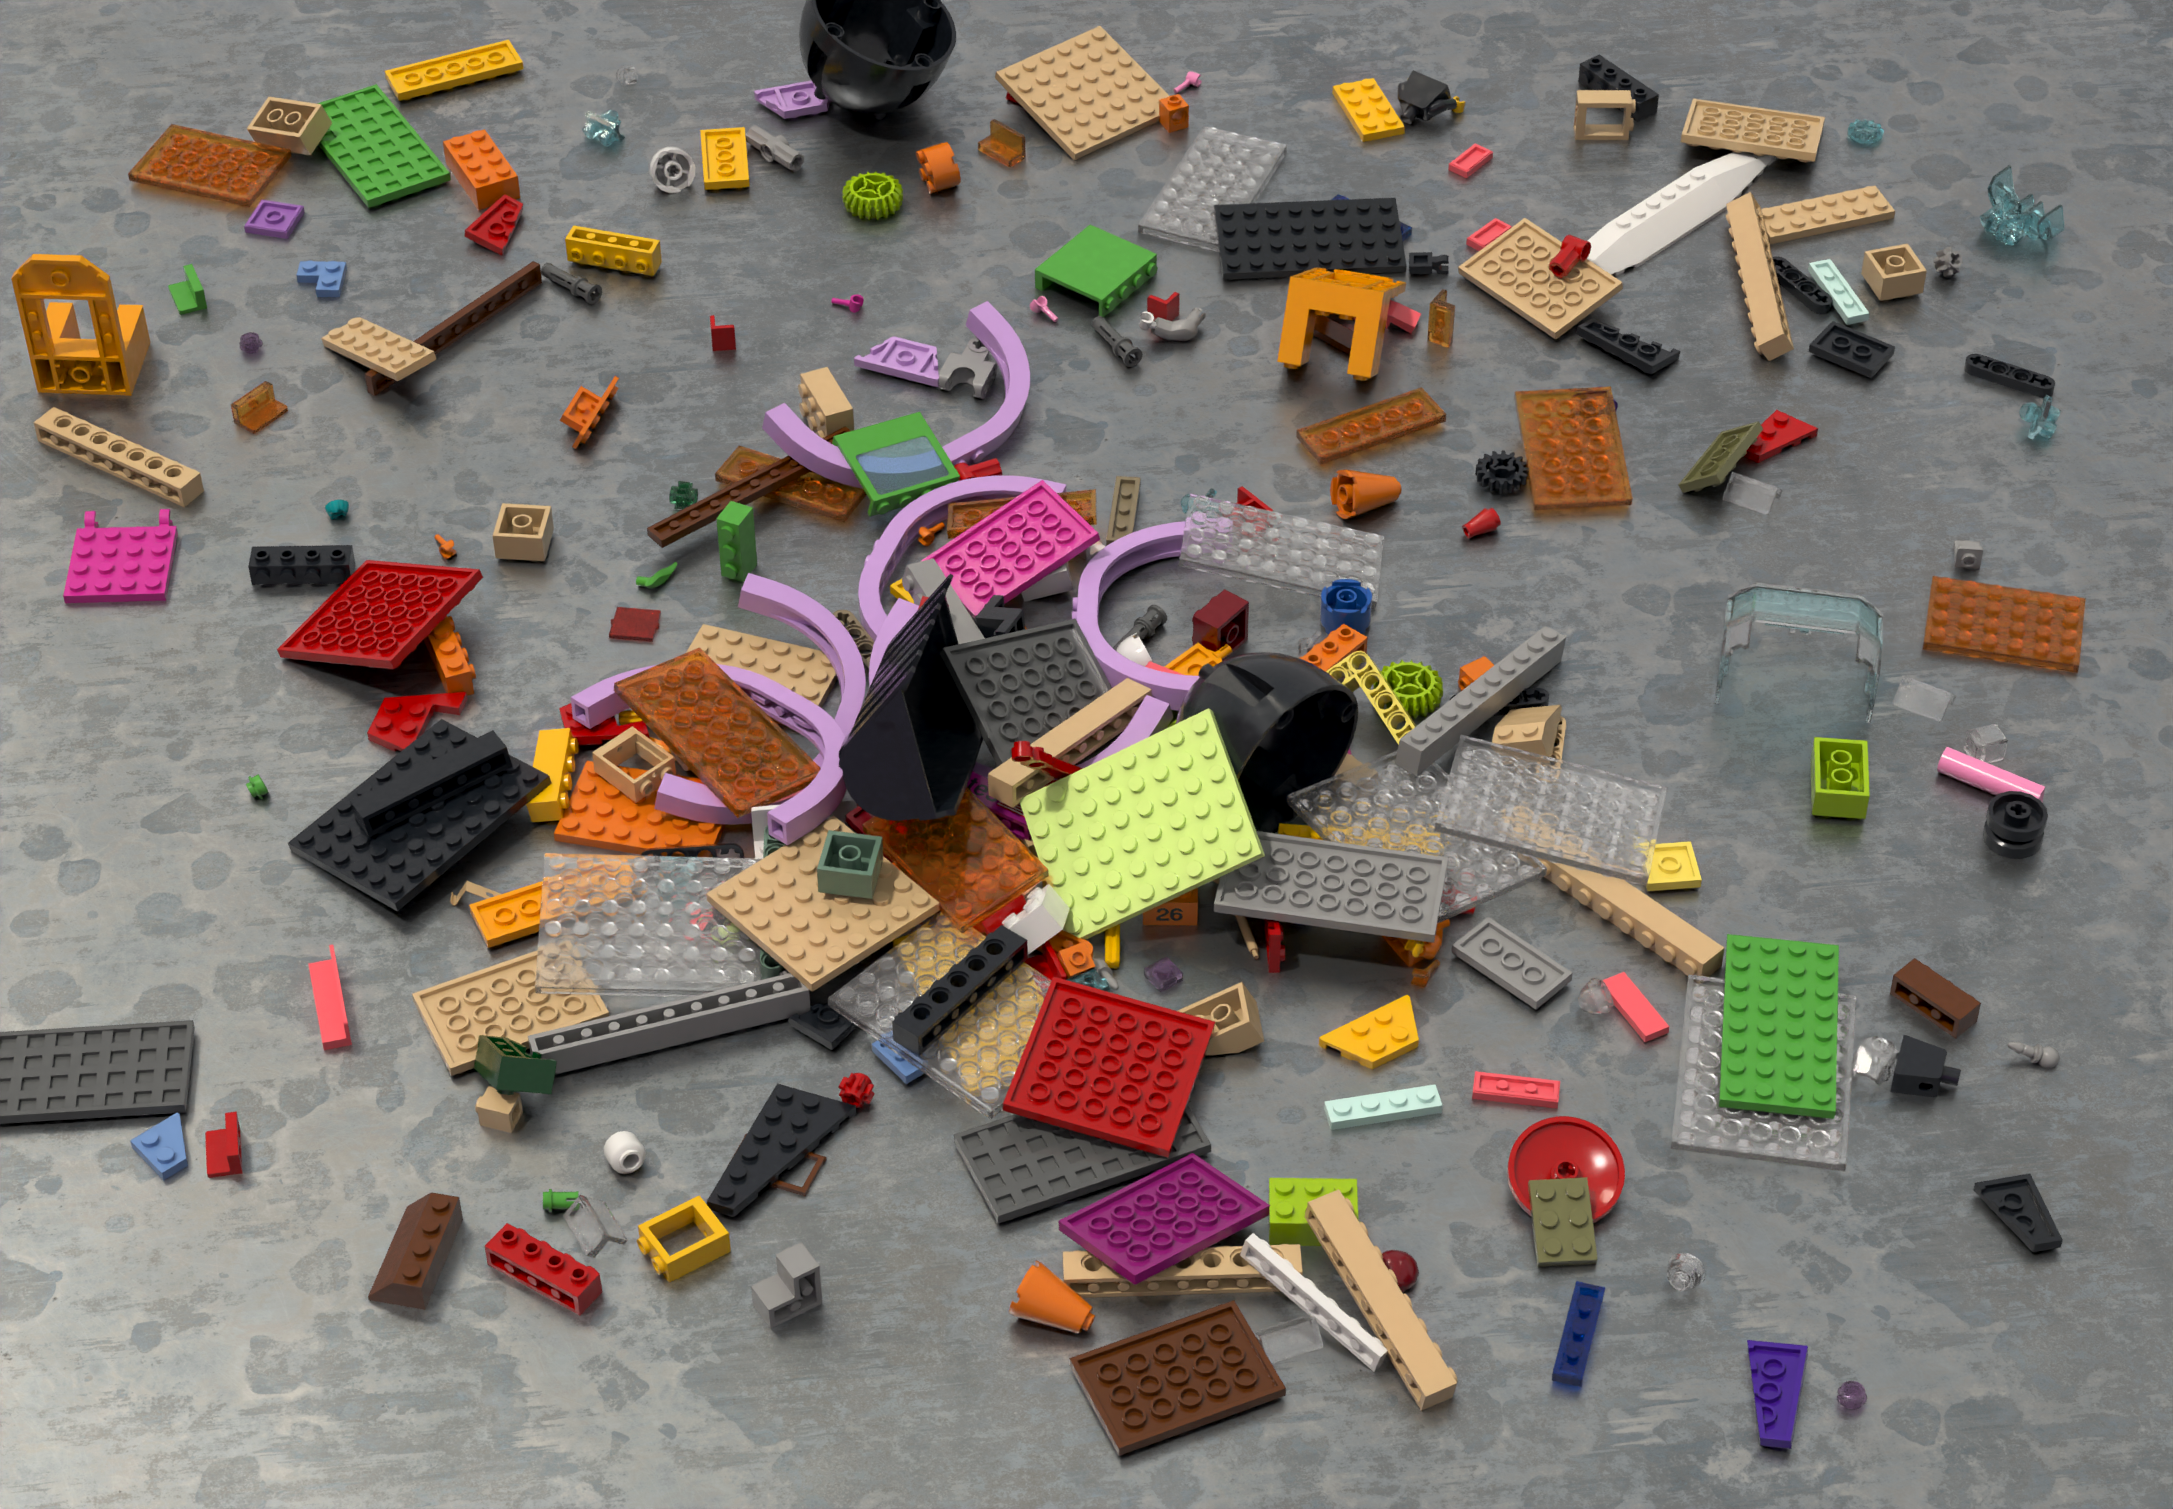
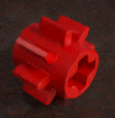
M851 1073L849 1078L843 1077L838 1086L841 1089L839 1096L842 1101L856 1105V1108H862L864 1103L870 1104L875 1094L872 1092L874 1084H872L868 1076L862 1073Z

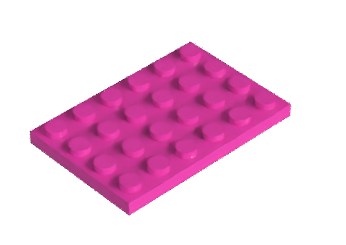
M1041 480L921 561L934 558L946 578L950 573L953 575L950 584L968 613L975 619L993 595H1003L1004 604L1092 546L1100 540L1099 533L1048 484Z

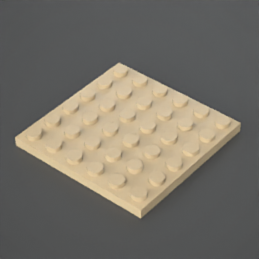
M1101 26L999 70L995 75V79L1073 160L1079 159L1159 122V99L1169 97Z
M834 815L806 835L789 845H784L706 893L707 901L811 992L940 911V903L884 856L873 899L818 892L817 867L828 830L855 833Z

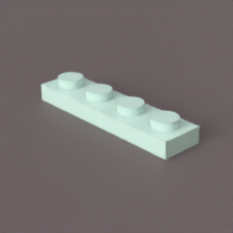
M1831 259L1809 263L1808 272L1819 287L1832 297V305L1846 325L1868 321V310Z
M1435 1084L1330 1100L1324 1103V1110L1331 1130L1442 1113L1443 1107Z

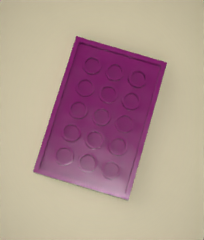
M1192 1153L1059 1220V1231L1136 1285L1269 1216L1270 1205Z

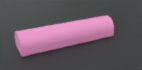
M1946 747L1939 760L1937 772L1995 796L2007 791H2021L2033 795L2043 803L2045 787L1949 747Z

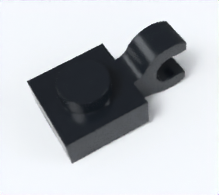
M1432 252L1409 253V274H1432V269L1439 274L1449 273V266L1441 265L1449 264V256H1432Z

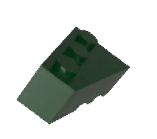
M479 1035L474 1068L500 1094L514 1095V1091L552 1094L557 1061L554 1059H541L542 1054L539 1052H533V1055L526 1053V1046L507 1037Z

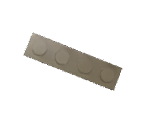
M1116 476L1106 546L1134 532L1141 477Z

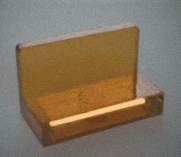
M993 119L990 121V135L978 142V150L1006 166L1012 167L1026 158L1025 136Z
M1442 289L1430 302L1427 340L1449 348L1453 343L1455 305L1447 303V290Z
M267 381L231 404L234 423L252 434H256L288 412V407L275 399L273 385Z

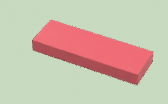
M1625 972L1600 981V989L1644 1042L1669 1033L1670 1026Z
M1475 1071L1472 1099L1558 1109L1560 1081Z

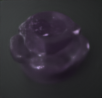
M248 332L240 337L239 344L242 351L252 354L257 352L259 347H262L263 342L259 339L257 333Z
M1847 1381L1837 1391L1839 1394L1837 1401L1848 1409H1859L1867 1401L1865 1388L1859 1382Z

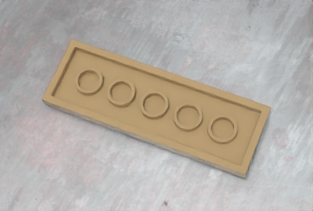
M1867 186L1856 190L1761 209L1770 245L1894 219L1895 210L1876 186Z
M361 317L349 320L348 324L332 329L328 335L321 338L325 347L396 381L437 360L434 351Z

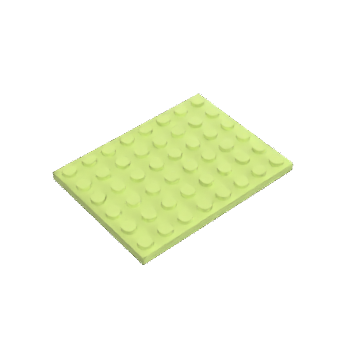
M1209 708L1041 788L1020 800V805L1047 885L1050 884L1070 908L1063 931L1085 940L1265 856L1214 713Z

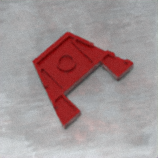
M454 692L384 698L367 732L368 740L394 752L397 750L402 751L425 732L434 712L460 716L467 702V693Z
M571 703L559 708L564 728L571 729L572 736L577 738L578 745L602 744L603 740L614 739L632 726L650 739L645 720L618 726L615 716H612L589 729L573 719Z

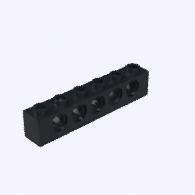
M1003 925L994 932L989 933L982 943L976 948H972L965 958L958 964H954L948 973L940 980H936L922 996L915 998L905 1011L896 1015L892 1021L893 1041L918 1056L924 1053L1028 959L1027 939Z

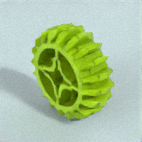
M867 171V174L859 173L858 177L852 176L851 180L846 181V185L843 186L842 199L844 207H846L847 212L852 213V216H859L860 219L868 218L870 220L871 218H876L878 220L880 217L887 218L888 215H894L895 211L900 210L903 201V188L899 184V180L894 179L893 175L887 176L885 172L879 174L877 171L875 173Z
M1401 659L1399 664L1391 662L1390 666H1383L1381 673L1408 714L1415 720L1418 715L1426 717L1428 712L1434 713V709L1439 707L1443 697L1442 678L1438 675V671L1432 670L1431 665L1423 666L1422 661L1417 664L1413 663L1412 659L1410 662H1404ZM1379 682L1374 683L1373 689L1378 687ZM1392 701L1385 704V710L1391 707Z

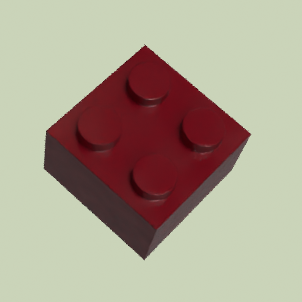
M1225 589L1217 596L1212 597L1208 604L1202 609L1197 610L1193 615V646L1199 642L1206 649L1216 652L1225 644H1228L1233 652L1248 640L1249 602Z

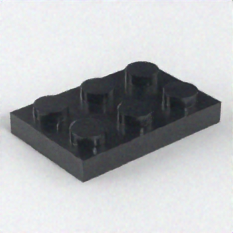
M1832 321L1811 342L1809 352L1872 378L1894 355L1895 346Z

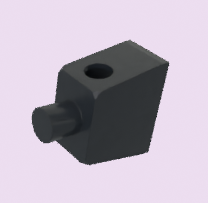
M1904 1035L1890 1092L1936 1097L1940 1082L1958 1086L1961 1069L1944 1066L1947 1056L1945 1049Z

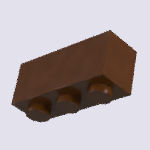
M1914 958L1893 975L1890 994L1955 1039L1977 1022L1981 1003Z

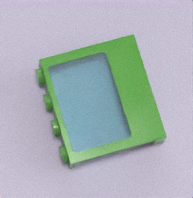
M920 412L833 437L832 444L839 448L870 499L869 517L878 514L882 515L898 508H905L920 496L936 488L959 481V473Z

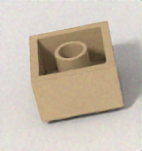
M1908 244L1865 251L1861 274L1878 299L1882 301L1923 293L1927 270Z
M502 503L493 532L495 558L545 561L554 530L551 506Z

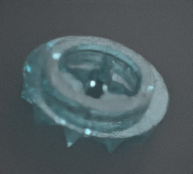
M1855 120V122L1849 124L1847 134L1858 143L1872 144L1882 139L1884 129L1881 128V124L1874 123V120Z

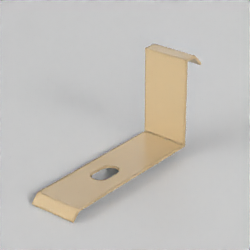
M466 881L457 896L452 892L450 902L456 906L465 891L485 899L491 898L486 895L487 892L493 894V896L501 894Z

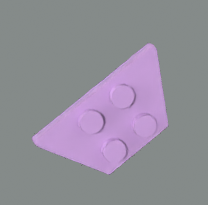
M812 81L754 91L756 101L784 119L826 112L831 103L827 98L821 100L815 97L814 91L816 86Z
M893 336L885 340L884 343L870 348V354L864 357L857 355L854 358V366L935 387L939 386L937 348L934 346Z

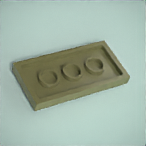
M1759 421L1720 432L1678 484L1683 493L1692 490L1697 492L1710 485L1716 487L1726 480V475L1736 467L1738 460L1747 454L1746 450L1750 445L1757 441L1758 435L1763 430Z

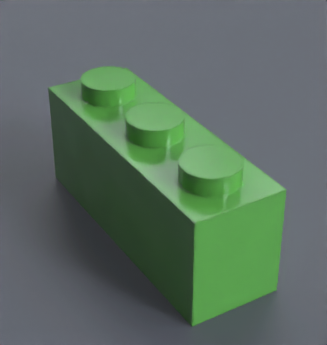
M730 501L716 519L721 576L744 582L748 573H751L757 566L753 507Z

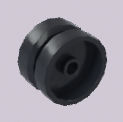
M2007 791L1991 799L1986 815L1987 820L1983 829V839L1988 848L1996 854L2010 859H2023L2033 856L2038 852L2043 842L2044 829L2048 819L2047 808L2041 800L2021 791Z

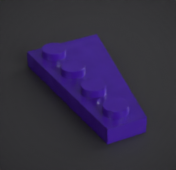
M1747 1340L1760 1446L1791 1449L1808 1358V1346Z

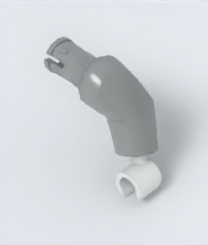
M1196 307L1192 309L1186 319L1172 322L1158 317L1153 321V314L1144 311L1140 316L1139 327L1142 330L1151 328L1152 334L1167 341H1187L1197 335V327L1205 319L1206 315L1203 312L1199 317L1198 315L1203 310Z

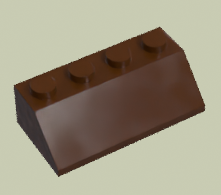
M431 1192L406 1207L368 1295L370 1301L426 1310L463 1221L459 1197Z

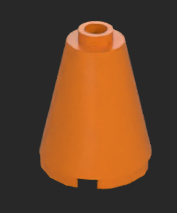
M1346 469L1338 470L1336 472L1338 473L1337 477H1333L1331 480L1332 505L1337 504L1339 511L1335 512L1342 519H1350L1394 502L1399 498L1402 490L1400 482L1395 477Z
M1037 1260L1035 1261V1266L1031 1265L1016 1291L1019 1301L1017 1303L1012 1301L1008 1311L1009 1314L1015 1317L1080 1334L1082 1330L1088 1331L1096 1316L1092 1314L1093 1307Z

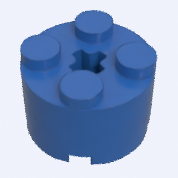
M1352 579L1335 580L1332 582V586L1327 589L1325 586L1321 593L1320 621L1325 628V632L1330 634V632L1345 624L1364 635L1371 622L1372 593L1367 587L1366 590L1361 586V582Z

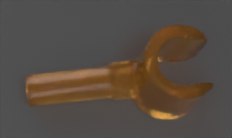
M1434 960L1424 970L1414 968L1411 984L1426 987L1429 976L1440 965L1439 960Z

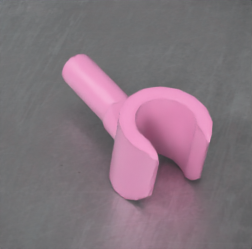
M1192 71L1188 72L1186 80L1176 87L1174 92L1177 94L1189 85L1199 87L1202 81L1198 78L1201 74Z
M1040 296L1037 300H1033L1030 303V309L1033 312L1040 313L1042 311L1053 322L1058 321V317L1046 306L1047 299L1044 296Z

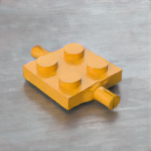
M1198 642L1164 667L1183 675L1198 676L1200 669L1205 664H1210L1213 667L1222 662V659L1233 651L1228 644H1225L1222 648L1213 652Z

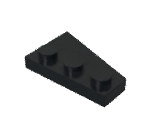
M2030 1173L1975 1183L1974 1192L2032 1252L2061 1247L2062 1237Z

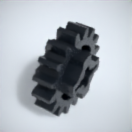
M1502 450L1501 454L1492 451V456L1484 454L1483 459H1478L1475 472L1477 482H1482V487L1489 486L1491 492L1499 489V493H1502L1503 490L1512 493V488L1520 490L1521 485H1526L1529 476L1528 463L1523 462L1522 456L1514 457V452L1507 455L1505 450Z

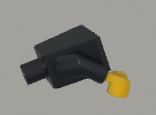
M1414 70L1407 81L1398 85L1397 98L1403 111L1400 118L1406 124H1411L1416 117L1429 121L1433 116L1446 110H1452L1456 113L1464 111L1466 102H1460V98L1457 96L1451 99L1447 84Z

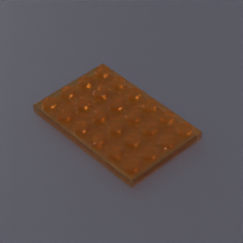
M171 124L130 170L128 176L129 181L250 207L292 156L290 149Z
M1611 386L1515 391L1514 400L1526 468H1528V480L1534 510L1632 505V493Z
M1932 576L1923 650L2078 673L2086 598Z
M968 787L965 789L956 815H947L938 819L922 821L919 819L892 821L874 816L862 824L863 831L867 835L883 837V852L905 875L939 902L940 912L961 934L1049 876L1048 869Z

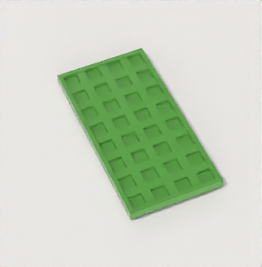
M377 84L317 103L323 106L332 122L318 145L368 208L451 180L450 172Z
M1727 934L1719 1107L1835 1118L1839 945Z

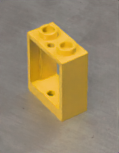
M700 1195L638 1225L639 1239H637V1245L643 1255H649L655 1271L658 1274L662 1273L669 1283L731 1252L729 1232ZM694 1222L706 1238L670 1256L658 1239Z

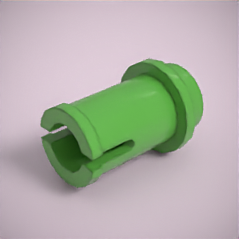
M549 1189V1192H543V1209H549V1212H552V1209L578 1210V1201L566 1200H579V1191L552 1192V1189Z

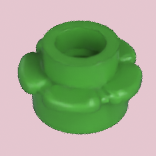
M259 774L252 778L249 776L250 782L246 784L253 798L259 796L260 799H263L262 796L269 793L261 777Z

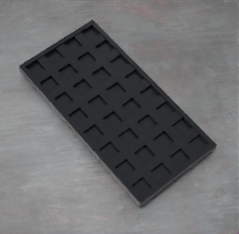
M1396 198L1214 205L1223 280L1291 277L1313 268H1325L1329 272L1339 269L1365 274L1406 272L1407 265Z

